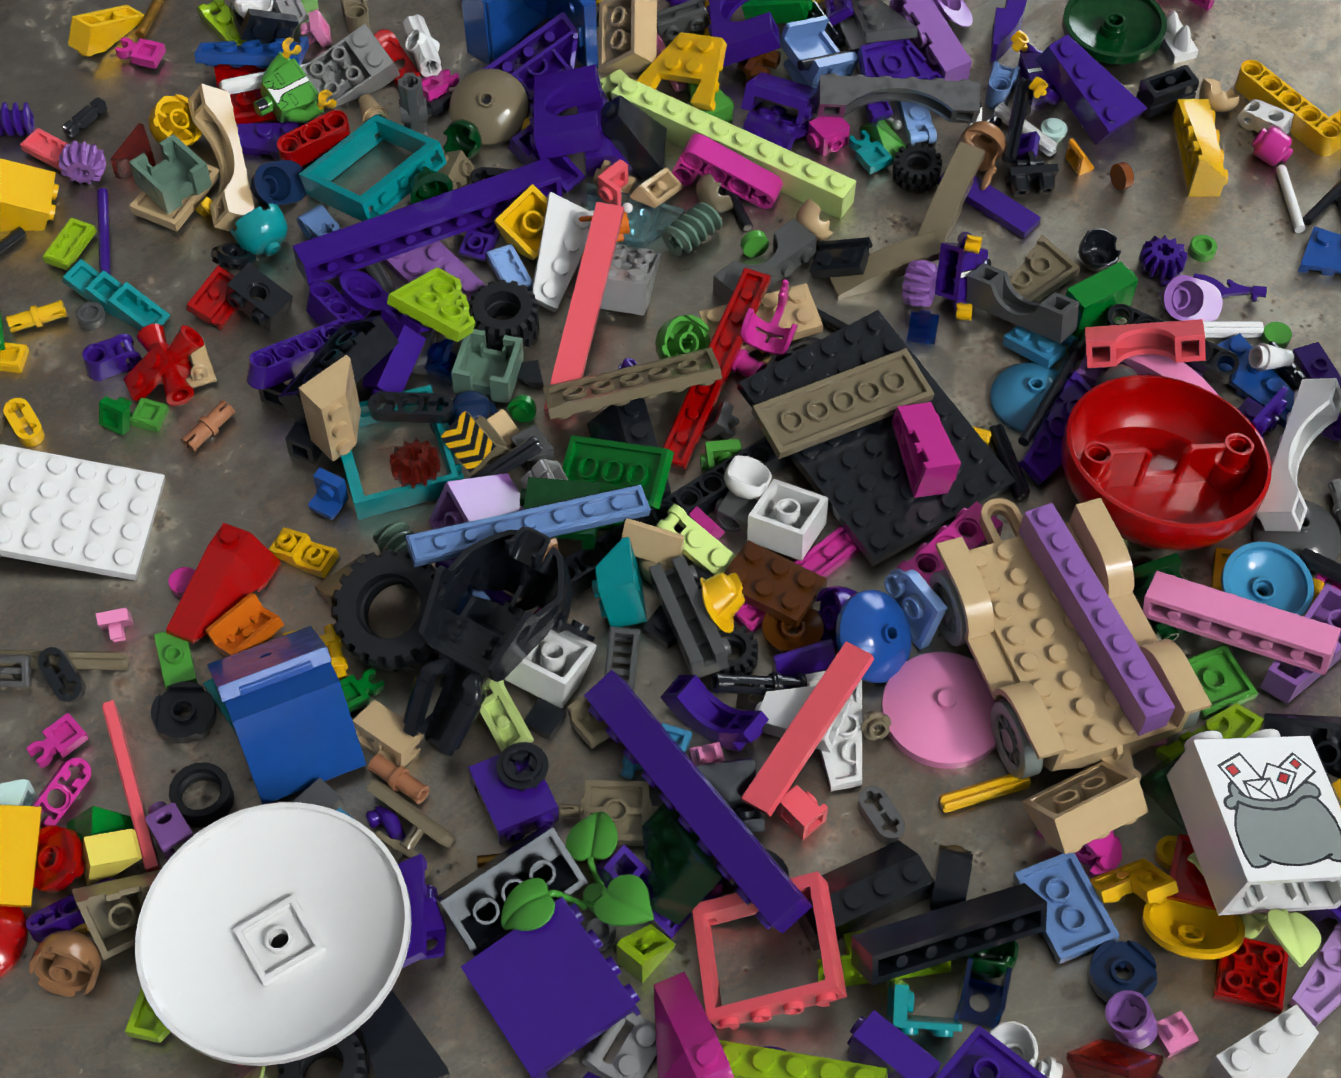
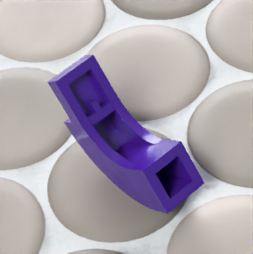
M678 675L660 697L669 709L692 730L710 742H720L721 747L733 751H741L746 743L756 740L761 735L762 728L769 720L762 710L743 711L726 705L716 698L696 675Z

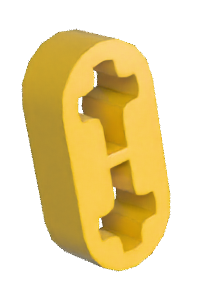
M13 398L6 402L3 412L18 441L25 447L39 445L44 440L45 434L30 404L23 398ZM20 410V412H22L23 417L18 418L15 411ZM30 427L33 434L28 435L24 428Z

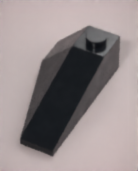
M1265 713L1263 730L1275 729L1279 731L1281 737L1310 736L1328 775L1341 778V717Z

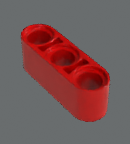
M333 110L282 135L277 140L280 161L292 160L303 166L323 156L351 134L347 115L343 111Z

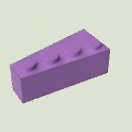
M890 0L889 7L917 27V38L908 39L927 59L925 63L933 72L938 71L946 81L969 79L972 60L934 1Z
M1326 583L1304 617L1341 628V591ZM1341 632L1336 651L1328 669L1341 659ZM1275 659L1259 688L1288 704L1322 674Z

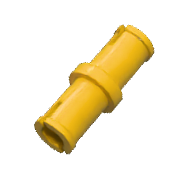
M59 300L37 307V305L30 306V310L6 316L8 326H11V333L33 326L40 328L44 326L43 323L68 317L65 306L63 307V301Z

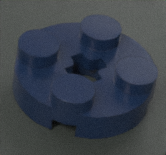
M1109 940L1099 946L1090 961L1087 974L1088 981L1091 983L1096 994L1107 1003L1114 994L1123 990H1133L1148 999L1153 993L1158 979L1157 965L1152 954L1144 946L1131 940H1127V942ZM1118 967L1122 970L1127 967L1130 970L1128 974L1130 979L1126 980L1117 977V971L1114 968Z

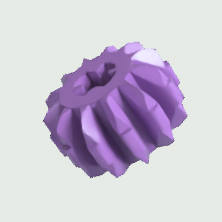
M73 140L71 145L65 144L59 155L58 163L61 175L68 176L69 181L76 180L79 184L86 182L91 185L93 181H100L106 169L104 151L97 149L96 144L88 145L85 141L78 143Z
M912 260L909 263L903 277L902 296L904 303L914 307H929L932 304V301L935 299L938 271L935 263L926 260Z

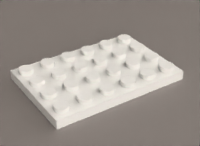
M0 444V556L136 581L165 484V475Z

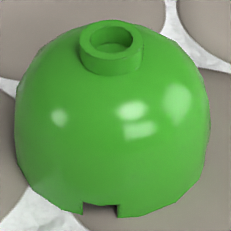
M694 315L676 316L666 321L658 330L655 340L656 353L659 359L707 349L711 342L708 334L710 329L701 318Z

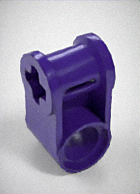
M119 334L113 338L85 347L82 356L87 375L90 379L94 381L106 380L109 377L131 371L140 362L142 357L135 351L133 347L134 340L131 335Z

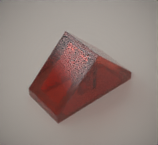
M138 123L110 159L115 177L118 179L133 176L129 162L142 153L147 156L148 162L152 167L156 166L143 124Z

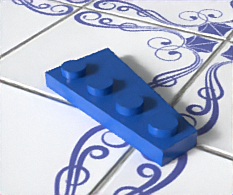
M299 37V42H292L289 46L290 51L296 45L301 46V52L298 55L290 56V60L295 58L299 66H301L309 48L308 37ZM275 38V42L270 44H262L259 39L249 40L238 46L235 41L200 43L194 53L195 63H204L206 66L230 64L232 67L256 65L258 68H268L280 51H284L282 43L286 38Z

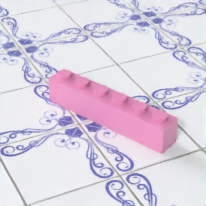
M1159 571L1156 572L1144 598L1143 612L1148 619L1325 676L1336 651L1341 628Z

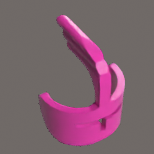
M782 280V286L778 294V304L772 321L769 323L763 321L754 313V309L749 308L741 329L743 341L769 354H785L798 327L794 323L791 325V328L779 327V322L789 296V282L787 280ZM756 328H758V329H760L761 331L766 332V333H768V334H771V335H774V336H777V337H782L783 339L775 338V337H772V336H771L770 339H769V342L766 343V339H767L768 335H766V334H764V333H762V332L756 330Z

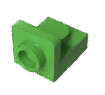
M740 439L705 442V454H700L701 471L707 472L742 451Z

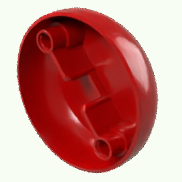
M1134 375L1112 379L1095 386L1086 392L1073 407L1064 428L1061 445V459L1067 482L1079 503L1101 498L1123 539L1153 549L1168 551L1193 550L1216 544L1236 534L1250 522L1259 510L1271 481L1272 466L1270 455L1265 442L1253 424L1237 408L1218 395L1200 386L1169 377Z

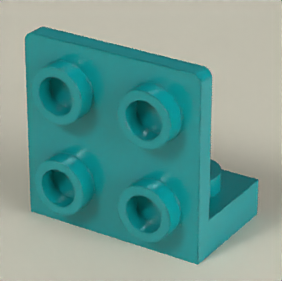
M888 980L886 1019L904 1034L918 1035L919 1029H928V1032H932L933 1036L953 1037L954 1031L962 1032L963 1024L955 1018L907 1015V1012L913 1013L914 991H911L909 985L903 980Z

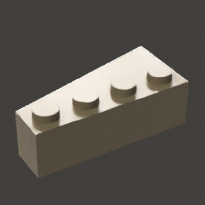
M160 870L72 889L76 904L103 960L135 945L136 929L141 908L150 886Z

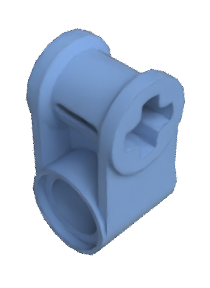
M998 61L994 62L986 92V106L994 110L1000 103L1008 105L1018 81L1020 67L1011 68L1000 65Z
M321 204L296 218L301 231L308 239L340 229L338 223Z

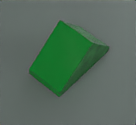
M91 806L67 822V828L77 833L82 847L84 837L134 829L131 816L96 806Z

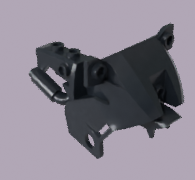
M521 527L519 530H506L480 540L464 549L448 569L441 565L438 567L418 633L426 645L439 651V658L426 663L421 668L419 674L415 675L403 717V731L412 737L419 735V733L424 734L426 741L438 747L436 750L445 755L452 756L455 750L461 747L481 709V705L487 696V691L484 690L486 685L490 683L491 679L495 682L504 680L548 635L550 630L556 633L568 630L591 642L595 640L596 637L587 633L590 627L574 619L571 624L567 623L572 602L571 579L560 552L552 546L546 554L550 544L548 536L530 527ZM471 580V588L478 592L490 589L493 591L506 590L514 594L513 599L506 601L504 606L495 601L472 596L461 614H455ZM538 607L541 608V610L533 614L538 609ZM443 674L439 684L442 690L433 712L425 719L436 682L435 678Z

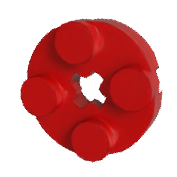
M54 825L40 829L34 887L47 893L59 892L68 887L75 878L83 874L85 870V862L82 859L83 847L80 838L74 830ZM53 853H55V861L52 865H49V862L53 859Z

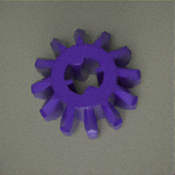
M1166 235L1161 239L1153 236L1150 241H1146L1139 255V264H1141L1142 272H1149L1150 279L1159 277L1160 282L1165 277L1171 280L1176 275L1179 276L1183 272L1187 261L1184 244H1177L1176 238L1169 240Z

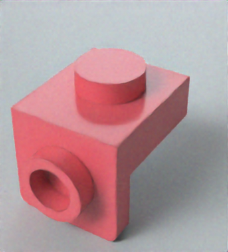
M620 159L612 166H608L598 176V195L604 202L621 206V188L628 184V164Z

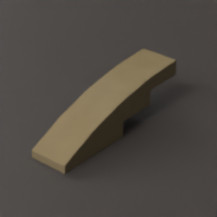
M961 141L959 142L917 236L934 231L940 244L947 241L962 211V205L973 185L974 176L985 157V150Z
M934 231L912 237L871 253L864 274L828 277V280L838 299L890 286L891 279L905 275L906 268L912 260H926L930 262L939 260L941 244Z

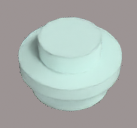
M1049 118L1042 122L1040 131L1057 143L1066 136L1067 125L1060 119Z

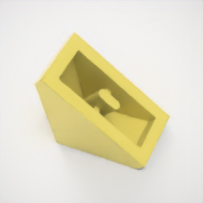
M126 829L84 837L82 859L85 862L84 874L87 886L102 879L112 878L142 859L136 830Z

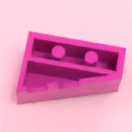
M931 402L897 406L891 422L914 498L948 493L953 481L956 480V474L961 462L940 421L938 413H936Z

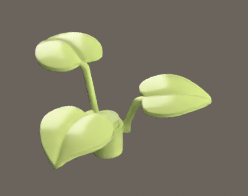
M1193 852L1187 860L1193 863L1203 875L1196 854ZM1271 909L1268 913L1239 914L1245 925L1244 937L1254 939L1268 926L1279 944L1299 968L1307 962L1321 944V935L1317 927L1300 913L1293 912L1289 914L1286 909Z

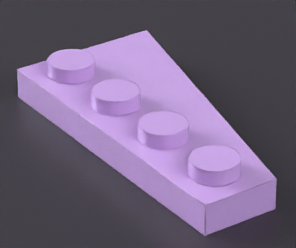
M1339 922L1289 1003L1292 1007L1297 1004L1315 1028L1341 1005V924Z

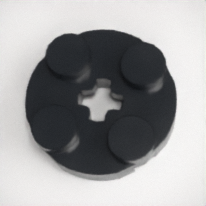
M178 682L169 686V690L164 692L162 696L159 694L154 699L151 707V719L163 740L173 743H190L195 740L201 741L209 735V730L216 720L217 710L213 697L204 690L203 686L194 682ZM183 707H188L189 712H191L189 716L180 718V716L176 715L177 712H182Z

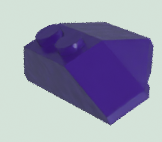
M561 12L484 69H499L513 75L524 87L528 102H532L530 88L534 87V76L575 69L578 30L566 14Z

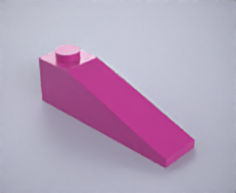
M685 971L654 984L658 1078H734L724 1050Z

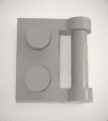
M634 1012L630 1013L602 1033L592 1052L586 1053L582 1063L588 1069L604 1078H646L657 1059L655 1024L639 1015L636 1016ZM625 1023L632 1027V1030L610 1065L604 1062L603 1058Z

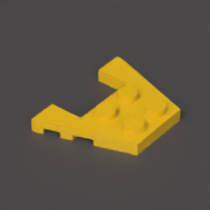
M680 32L636 81L655 90L662 79L697 84L699 86L690 103L697 109L714 111L716 107L715 93L719 91L720 85L718 83L719 72H722L727 44L720 37Z

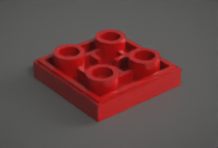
M1244 937L1243 943L1237 951L1217 959L1212 998L1281 1014L1284 1004L1289 955L1282 946Z

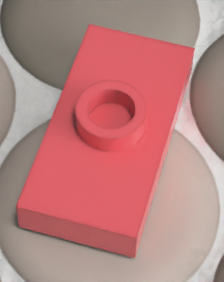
M37 128L20 146L22 151L61 171L58 163L59 155L65 144L68 143Z

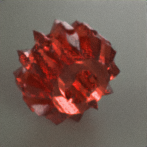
M417 438L413 443H408L404 440L403 447L394 446V454L390 455L389 463L392 476L395 480H399L402 487L410 484L415 489L417 484H422L426 487L427 480L436 481L441 463L436 447H431L428 440L422 443Z

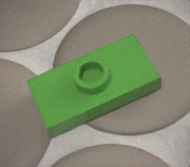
M166 631L154 634L166 690L168 691L169 686L178 682L198 683L189 642L166 634Z

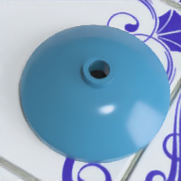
M1020 363L1003 370L995 378L990 392L991 407L997 418L1010 429L1022 433L1058 371L1052 367L1047 369L1037 363Z
M1252 542L1243 545L1230 555L1222 570L1221 585L1223 592L1300 616L1307 612L1312 603L1314 584L1309 569L1299 556L1279 544ZM1257 590L1262 591L1265 596L1260 595Z

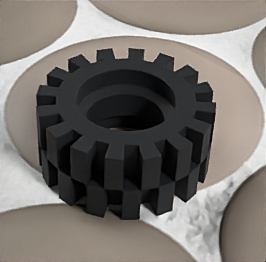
M915 142L914 147H912L911 143L906 144V149L903 146L900 147L899 152L895 154L892 170L893 180L896 179L895 183L898 186L902 184V189L905 191L908 187L911 188L910 192L915 193V189H919V193H923L925 187L929 191L933 186H936L943 162L941 154L939 152L936 153L934 147L929 150V145L925 143L923 147H920V142ZM910 165H920V166L925 167L926 169H925V170H914V169H911V168L908 167V166H910Z
M734 623V630L730 634L718 630L720 637H727L730 646L738 647L742 651V656L737 660H728L729 668L715 673L752 674L753 669L757 666L759 649L757 639L754 640L753 632L750 631L746 634L747 627L743 625L740 630L737 629V623Z

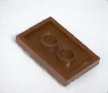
M749 540L724 572L726 575L737 573L742 582V593L745 603L797 628L815 603L820 590L827 585V578Z

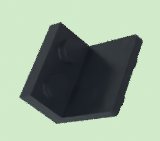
M752 758L696 765L751 832L765 831L764 817L761 812L744 803L741 799L756 776L755 761Z

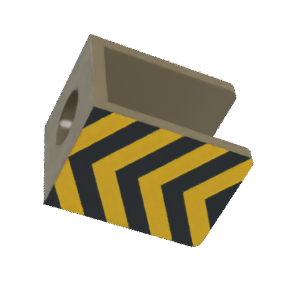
M464 411L441 435L443 442L470 474L477 473L512 450L485 417L479 416L475 420L467 411Z

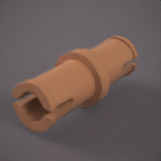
M221 400L206 417L201 416L198 419V424L181 439L183 445L187 449L190 446L189 450L195 453L210 436L215 437L219 433L218 429L235 414L233 407L230 404L225 406L227 402Z
M380 753L376 754L369 762L368 770L388 782V787L392 790L401 791L417 804L422 803L427 798L430 787L411 776L410 771L404 766L398 767Z

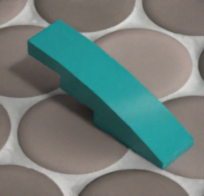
M82 259L62 278L64 284L90 302L101 304L105 312L138 330L150 324H160L163 326L171 318L169 313L128 282L121 284L103 270L99 273Z

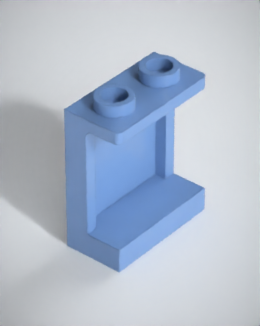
M827 16L790 22L783 28L780 36L781 48L797 69V62L799 60L840 52L825 32L829 22ZM855 51L816 59L813 61L810 69L803 71L798 69V71L810 86L818 85L820 75L835 73L839 76H852L859 58Z

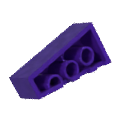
M1068 34L1049 45L1036 59V62L1095 145L1134 122L1148 109Z

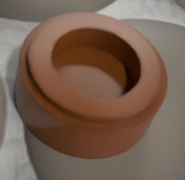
M1126 162L1114 164L1110 170L1111 182L1117 190L1130 188L1134 182V173L1131 166Z

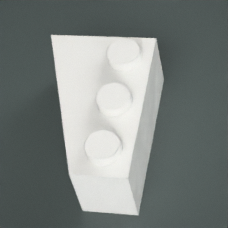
M1296 1004L1216 1055L1207 1071L1213 1078H1287L1319 1032Z

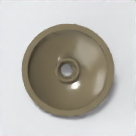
M481 69L470 73L457 84L450 99V116L452 121L465 119L474 123L481 134L482 146H495L511 140L512 137L521 131L523 122L529 113L528 97L522 84L513 75L499 69ZM487 97L492 99L488 104L483 103V100Z

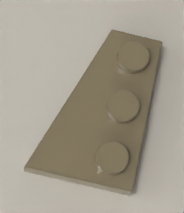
M1041 235L1033 250H1030L1025 257L1023 264L1010 278V282L1022 297L1038 303L1079 275L1081 267L1045 236Z

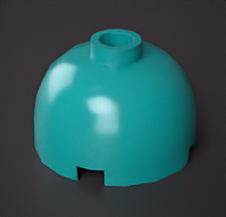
M268 204L271 209L264 211L261 206L246 213L235 223L236 231L231 229L230 232L242 249L250 251L251 254H267V256L274 255L281 250V244L285 241L288 233V224L277 204Z

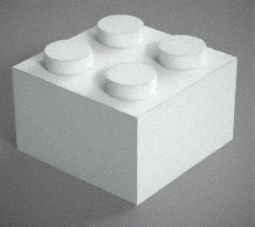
M773 479L748 515L747 541L749 540L761 547L802 561L826 525L828 497Z

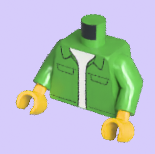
M289 37L282 43L284 51H280L264 73L261 79L260 91L263 98L253 102V106L260 117L273 112L281 123L287 121L291 123H308L323 113L325 107L328 109L335 108L337 101L331 99L326 102L327 98L333 93L329 90H322L318 93L295 58L290 60L291 55L295 56L301 52V46L296 45L290 51L289 46L294 39Z

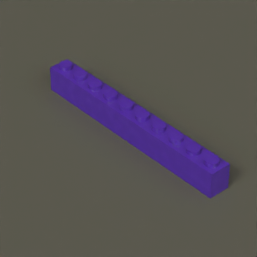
M548 158L527 164L293 245L296 265L308 286L316 281H326L335 278L344 271L357 270L494 222L532 184L546 197H548L550 192L563 197L561 176Z
M611 670L584 694L591 704L588 708L590 713L599 722L604 720L609 726L605 729L607 734L617 744L622 742L625 745L624 755L635 766L638 763L644 769L641 773L642 777L651 787L655 788L658 786L663 793L659 797L671 811L675 808L681 814L678 818L680 824L690 834L695 831L700 838L696 842L707 856L711 857L714 855L719 863L716 865V868L728 881L732 878L739 885L735 891L746 904L753 903L759 911L755 916L768 930L774 927L783 934L813 907L623 678Z

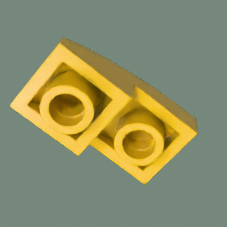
M283 527L269 548L278 559L304 572L324 579L340 556L336 548L312 542L308 534Z

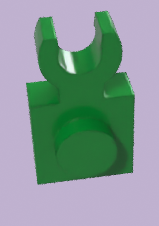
M375 669L365 671L362 679L358 681L353 674L340 680L350 713L369 704V695L375 696L383 692L385 687L384 681H380L377 684L369 682L375 678Z

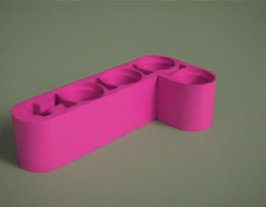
M701 134L690 136L672 170V174L682 185L686 186L691 185L698 174L702 176L710 173L715 182L721 183V187L762 209L773 207L783 186L782 180L776 174Z

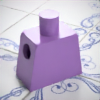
M158 801L149 807V815L146 816L145 821L167 862L175 853L173 847L182 842L184 844L194 835L175 803L167 805L164 801Z

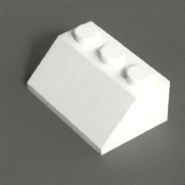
M550 630L548 635L504 680L562 709L578 689L597 645L568 630L561 633Z

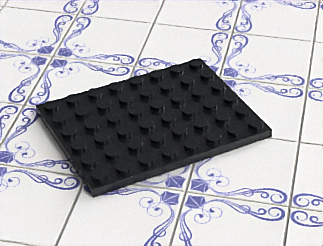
M879 310L738 382L737 386L738 391L752 408L756 404L907 348L934 392L933 399L928 402L932 403L936 413H938L940 421L961 462L956 474V480L953 481L948 493L914 498L891 422L894 415L788 455L816 493L828 497V509L872 566L879 564L940 529L942 526L954 521L956 515L963 508L966 507L968 509L976 501L982 505L1012 488V485L1016 482Z

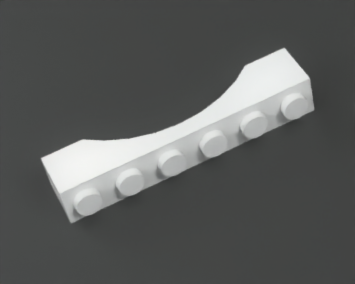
M1337 378L1302 379L1299 390L1294 394V405L1291 412L1287 415L1285 431L1280 435L1277 454L1271 461L1270 485L1264 501L1256 512V516L1260 519L1265 531L1300 532L1308 508L1297 486L1299 464L1312 441L1338 418L1341 409V388Z

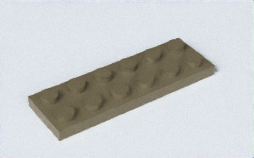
M711 347L545 386L543 389L550 419L557 418L561 420L570 418L573 414L583 411L587 413L596 412L604 406L626 405L630 400L638 398L652 399L660 393L668 391L674 393L682 392L689 386L698 384L701 386L711 385L716 380L722 379V374Z
M907 348L756 404L752 407L751 413L777 458L781 459L894 415L897 406L931 401L934 397V392Z

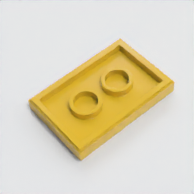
M0 805V906L32 907L42 807Z

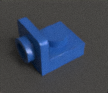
M319 467L313 475L317 493L308 503V507L311 511L333 520L349 499L345 479Z

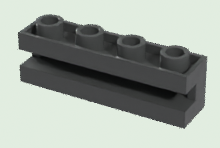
M684 555L672 559L673 568L664 571L660 563L650 566L649 572L652 586L691 674L701 678L729 668L727 655L732 654L730 644L726 636L720 637L718 632L720 628L714 623L706 610L702 598V588L699 589L696 584L699 582L694 565L688 566Z

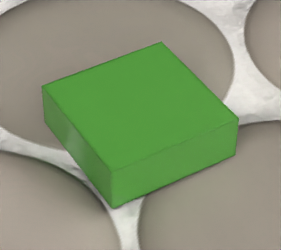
M141 397L130 418L131 426L159 432L170 410L168 404Z

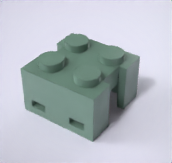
M174 134L159 143L164 161L152 167L149 164L148 158L144 153L129 162L135 184L167 214L181 207L183 199L190 195H199L212 187L207 164Z
M474 329L473 333L463 338L451 372L454 393L460 394L464 391H476L481 394L490 395L491 401L509 404L521 364L524 361L523 338L504 335L503 350L498 351L487 348L485 331Z

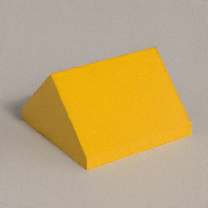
M532 184L494 220V223L507 245L512 244L517 253L534 261L539 254L538 249L542 237L543 220L546 214L547 197Z

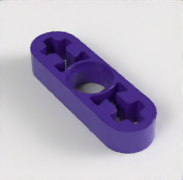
M106 878V879H102V880H100V881H98V882H96V883H94V884H99V883H103V882H108V881H112V880H116V879ZM73 894L36 911L27 919L26 927L34 941L42 942L45 937L52 933L71 930L85 923L79 909L69 913L73 909L78 908Z

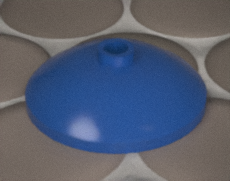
M866 590L852 595L839 612L836 624L838 650L840 651L847 641L872 654L874 661L861 680L869 683L887 682L908 661L911 652L912 638L910 625L901 606L884 592Z

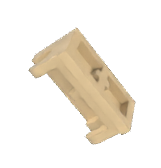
M377 700L371 702L352 720L360 746L374 756L378 753L382 754L398 767H405L421 750L416 745L424 738V734L419 733V735L412 737L403 731V718Z

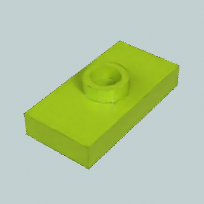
M70 218L42 256L44 263L69 271L96 234L95 225Z

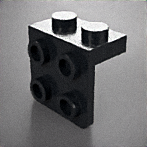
M231 2L229 7L241 40L259 39L260 42L272 43L275 42V38H293L299 23L296 15L277 13L273 7L271 12L248 8L244 18L237 13L233 2Z

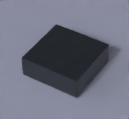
M539 697L524 719V722L529 730L551 741L567 714L565 710Z

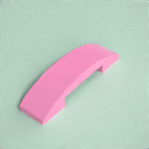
M1157 354L1136 355L1123 360L1125 364L1133 368L1139 375H1147L1149 373L1154 376L1182 380L1218 395L1197 372L1184 362L1176 363L1169 357Z

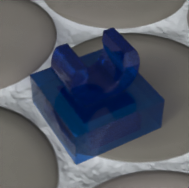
M928 310L911 311L907 341L935 345L939 315L931 314V311Z

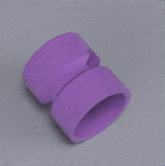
M1123 990L1114 994L1109 999L1105 1009V1016L1117 1040L1124 1047L1143 1049L1155 1041L1158 1034V1022L1147 999L1143 995L1133 990Z

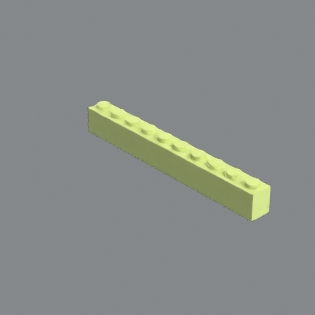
M627 76L611 92L612 100L619 95L623 96L667 128L666 140L684 148L691 135H704L776 174L783 183L781 193L803 203L810 199L821 208L822 212L841 220L854 203L856 180Z

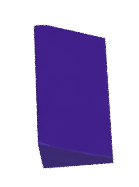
M832 639L775 655L773 657L772 672L794 676L796 673L810 674L826 671L835 658Z

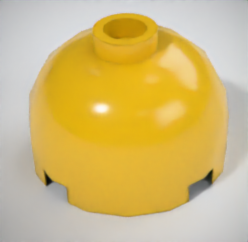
M178 94L174 96L166 95L153 106L148 123L150 133L158 143L174 134L189 147L203 135L201 130L192 121L188 104L189 98Z

